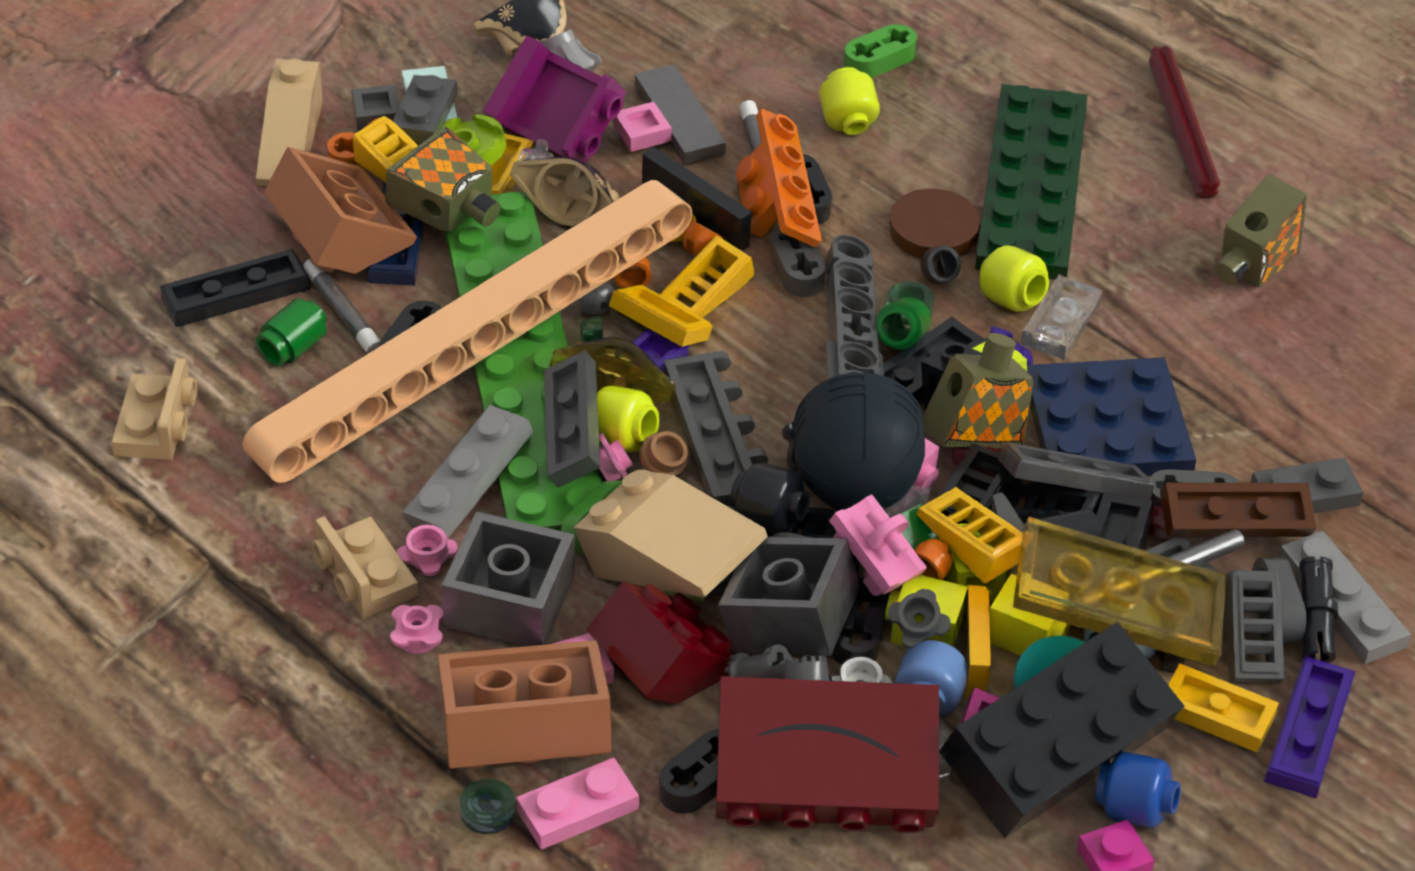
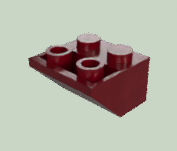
M623 581L586 629L647 698L676 705L721 681V676H729V673L725 672V667H729L727 663L731 661L730 656L734 655L729 650L732 642L721 631L713 626L706 625L699 617L701 609L694 601L681 593H676L675 596L665 594L651 584H647L644 588Z

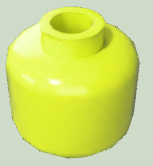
M844 67L833 71L819 89V99L825 122L834 131H844L847 135L861 134L876 121L880 114V105L872 78L867 73L858 71L855 68Z
M1005 245L994 250L984 260L980 269L979 284L982 294L990 302L1011 311L1024 312L1044 299L1049 288V278L1046 265L1041 258L1018 247Z
M606 386L597 392L599 434L603 433L609 444L619 440L627 453L640 451V447L645 439L657 433L659 428V412L650 396L641 390L619 386Z

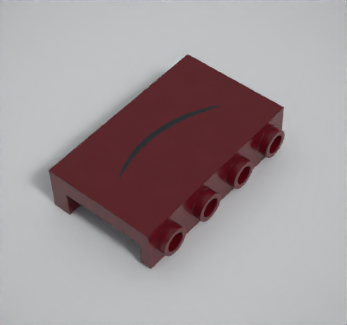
M721 676L715 818L727 819L728 824L737 827L756 826L760 821H781L784 827L791 829H808L814 827L815 823L837 824V827L841 830L864 831L869 829L870 825L892 826L894 831L906 834L920 833L925 830V827H934L939 811V685Z

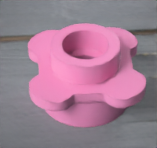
M600 433L599 439L602 444L599 445V469L607 481H617L622 477L624 478L628 475L626 469L633 466L631 459L619 440L609 444L603 433Z
M421 525L408 533L406 546L399 547L397 554L404 564L415 566L425 576H434L441 572V565L448 558L455 557L458 546L454 540L447 539L446 533L441 528L434 525Z
M399 605L392 611V619L396 622V628L391 632L390 637L391 642L395 646L401 647L409 653L421 654L432 650L442 642L443 635L439 630V622L443 620V610L439 606L429 605L424 607L417 605L410 607L408 605Z

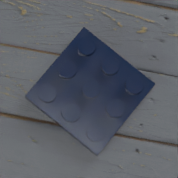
M1165 357L1027 365V372L1033 379L1030 409L1042 449L1136 465L1146 476H1152L1155 472L1167 469L1194 471L1196 456Z

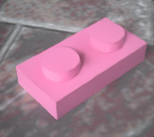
M611 758L516 797L517 812L542 850L639 810V795L616 759Z

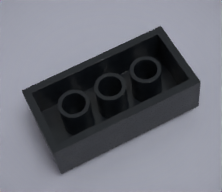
M1116 622L958 725L943 744L939 753L1002 836L1006 838L1098 776L1101 767L1109 762L1112 763L1118 754L1122 752L1131 753L1164 731L1185 706L1122 626Z

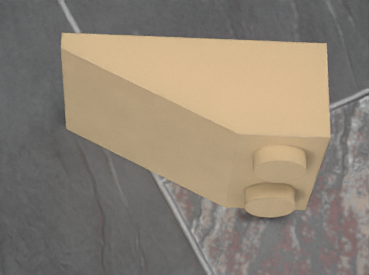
M636 470L625 476L618 488L604 500L594 504L589 514L573 527L594 577L618 582L624 581L640 586L651 584L662 590L706 597L768 537L765 528L678 477L670 474L649 472L648 470Z

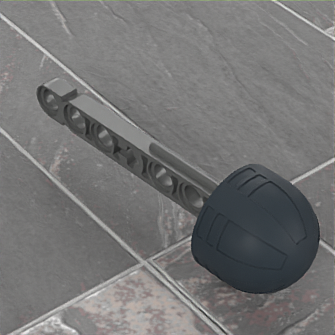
M837 235L834 237L825 259L826 275H829L826 282L829 341L825 343L827 380L810 390L796 410L794 418L795 460L804 484L831 508L836 510L848 509L864 498L873 495L883 509H887L908 494L920 473L925 457L923 416L913 394L900 383L884 376L883 355L879 353L877 323H875L876 304L874 275L871 272L873 267L871 248L866 242L852 235Z

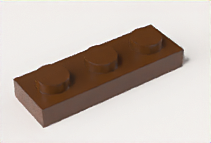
M1165 483L1160 490L1167 537H1217L1233 529L1239 530L1243 537H1306L1317 529L1309 483Z

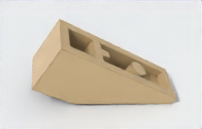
M299 59L275 60L267 91L256 172V186L268 185L287 146L311 152L323 105L320 62L302 61Z

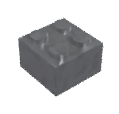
M476 511L442 583L444 627L521 646L545 645L575 577V534Z
M767 537L736 567L718 604L729 640L732 642L733 652L762 654L767 647L780 644L787 649L789 654L831 656L861 587L848 540L839 538Z

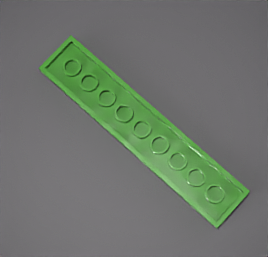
M524 191L491 195V198L501 205L500 212L491 225L484 227L469 217L452 231L444 232L458 298L543 246L533 202ZM557 312L473 365L482 413H484L489 405H493L527 418L534 431L496 478L505 518L561 531L563 520L601 484L598 469L559 488L547 477L544 370L570 358L560 312Z

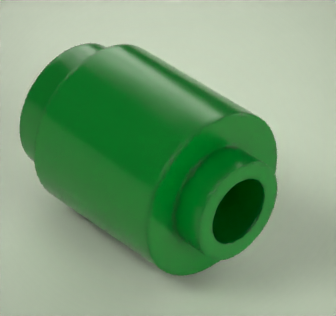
M902 297L886 305L880 310L875 321L877 323L878 338L884 345L892 349L901 350L911 347L930 330L931 315L927 306L922 301L913 297ZM902 315L908 320L910 328L902 324Z
M295 298L261 326V333L255 339L256 345L264 358L275 366H282L286 362L293 363L326 335V316L323 310L313 301Z

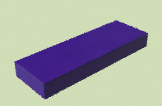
M1304 656L1264 782L1317 798L1356 671Z

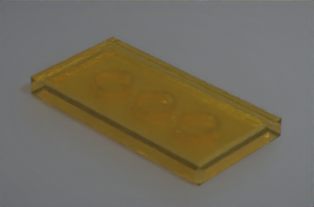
M1028 517L1022 533L1013 608L1098 633L1118 622L1136 644L1215 666L1221 656L1226 575Z

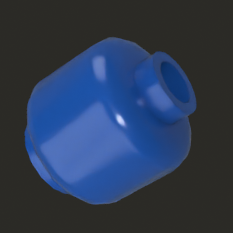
M1122 752L1113 759L1112 763L1109 762L1103 765L1096 785V801L1098 804L1103 805L1105 814L1109 819L1115 822L1129 820L1131 825L1154 829L1160 825L1167 813L1175 814L1181 796V783L1173 781L1171 766L1168 762L1160 758L1130 752Z

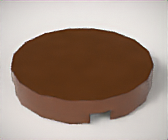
M934 188L915 190L901 196L892 206L889 219L890 235L892 240L903 251L918 258H922L927 250L936 246H949L960 256L967 253L977 243L980 217L973 204L965 197L954 192Z

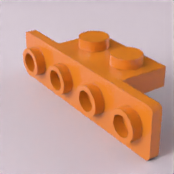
M761 109L756 115L761 143L750 156L742 159L736 171L742 206L752 212L750 233L762 238L778 220L779 229L782 233L812 247H817L822 238L797 126L790 118L783 114L776 115Z

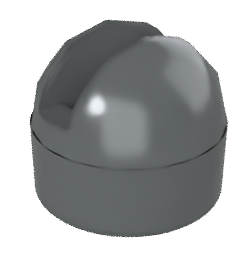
M608 281L582 297L581 314L601 315L611 309L609 303L614 289Z

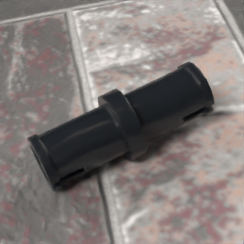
M1311 556L1299 562L1301 597L1306 610V630L1303 636L1302 659H1304V656L1315 659L1319 644L1320 660L1330 663L1336 659L1334 619L1339 616L1338 602L1333 599V562L1329 558L1320 556V567L1317 568L1316 576L1315 556Z

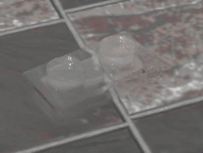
M1058 275L1023 329L1021 345L1065 360L1100 304L1102 290Z

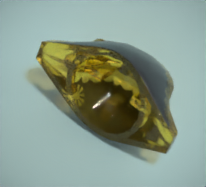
M616 337L594 338L586 342H576L572 346L553 351L549 367L585 350L596 362L597 392L606 386H619L643 391L650 396L653 404L670 402L673 399L676 389L675 383L654 363L645 351L633 342Z

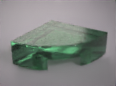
M590 316V319H584L580 322L581 343L594 338H603L601 316ZM603 341L582 345V351L585 350L595 360L596 364L603 363Z

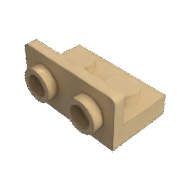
M176 358L172 376L131 374L111 442L113 456L173 460L177 441H184L186 438L188 427L187 406H194L197 397L196 377H189L186 358Z
M325 516L314 520L316 540L311 542L314 558L322 570L329 568L334 576V583L339 596L344 603L352 602L363 619L419 596L418 582L372 517L336 531Z

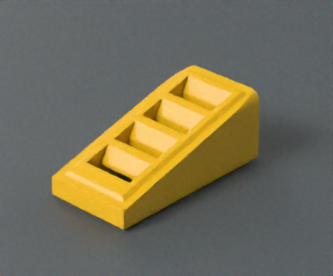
M385 116L377 119L353 136L355 162L385 183L386 170L418 146L398 125Z
M716 235L659 295L703 318L740 290L755 275L752 257ZM718 267H721L726 271L724 272V274H722L716 269ZM708 276L716 282L712 285L704 280V278ZM697 286L705 291V293L701 296L691 290V288ZM683 295L695 304L690 308L677 299Z
M957 487L919 507L917 511L919 518L948 545L984 584L1021 563L1030 542L1016 527ZM951 506L957 510L949 516L941 513ZM966 519L969 523L961 527L957 524L961 520ZM978 531L981 535L976 537L973 533Z

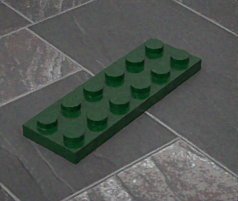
M1001 84L975 269L980 270L984 260L994 250L1009 245L1018 247L1041 258L1046 265L1049 279L1066 281L1088 95L1065 90L1054 91L1030 88L1025 85Z

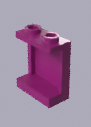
M526 35L482 112L489 117L495 118L502 125L503 129L521 138L534 141L535 145L558 157H570L587 162L588 158H591L597 152L601 143V136L610 120L614 119L621 111L623 98L627 92L612 77L606 74L601 77L550 52L540 41Z

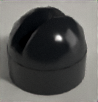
M949 246L932 247L923 254L920 260V270L923 276L934 283H947L954 280L961 268L958 253ZM934 265H935L936 270H937V272L939 273L940 276H937V275H936Z

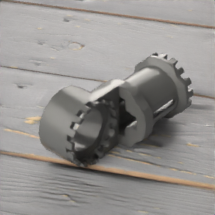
M780 644L767 647L762 654L749 656L746 653L731 655V661L727 663L729 667H725V672L729 673V676L725 677L829 681L826 656H817V661L815 656H810V662H807V657L805 656L802 657V662L798 663V658H792L787 649Z

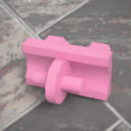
M873 495L864 498L848 509L836 512L829 520L836 529L833 538L847 539L852 557L856 556L865 568L863 583L873 596H879L882 593L886 594L920 576L927 568L901 534L908 527L909 522L903 514L889 518Z

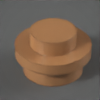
M663 431L654 433L645 439L640 447L639 457L645 470L678 477L687 466L688 449L686 443L679 435Z

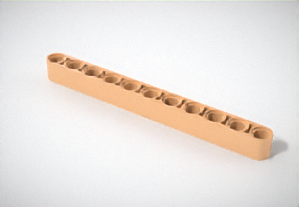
M651 180L642 184L258 421L244 436L242 442L244 452L273 481L283 483L294 479L678 237L690 224L692 219L691 206L657 180Z

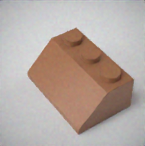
M287 146L264 191L275 207V213L286 222L293 232V238L302 244L310 255L312 264L326 272H335L337 269L355 274L412 246L417 238L396 209L385 203V195L361 166Z
M597 640L438 654L449 769L461 767L477 769L486 765L513 762L530 764L544 759L565 757L588 758L596 754L612 753L610 695Z

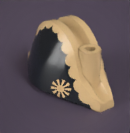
M511 0L473 23L472 30L477 35L497 39L507 56H512L517 53L526 35L542 41L564 32L567 19L564 0Z
M554 157L514 161L510 173L513 180L538 209L549 219L561 225L576 226L619 199L618 193L610 189L609 183L599 171L586 162L575 158Z

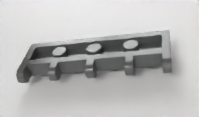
M718 351L664 360V377L706 494L726 506H731V489L737 475L743 471L746 472L755 463L768 464V457L763 449H746L742 435L751 433L755 429V423L751 415L734 416L729 402L739 399L742 396V389L737 381L721 382L718 372L725 371L730 367L729 355L727 352Z

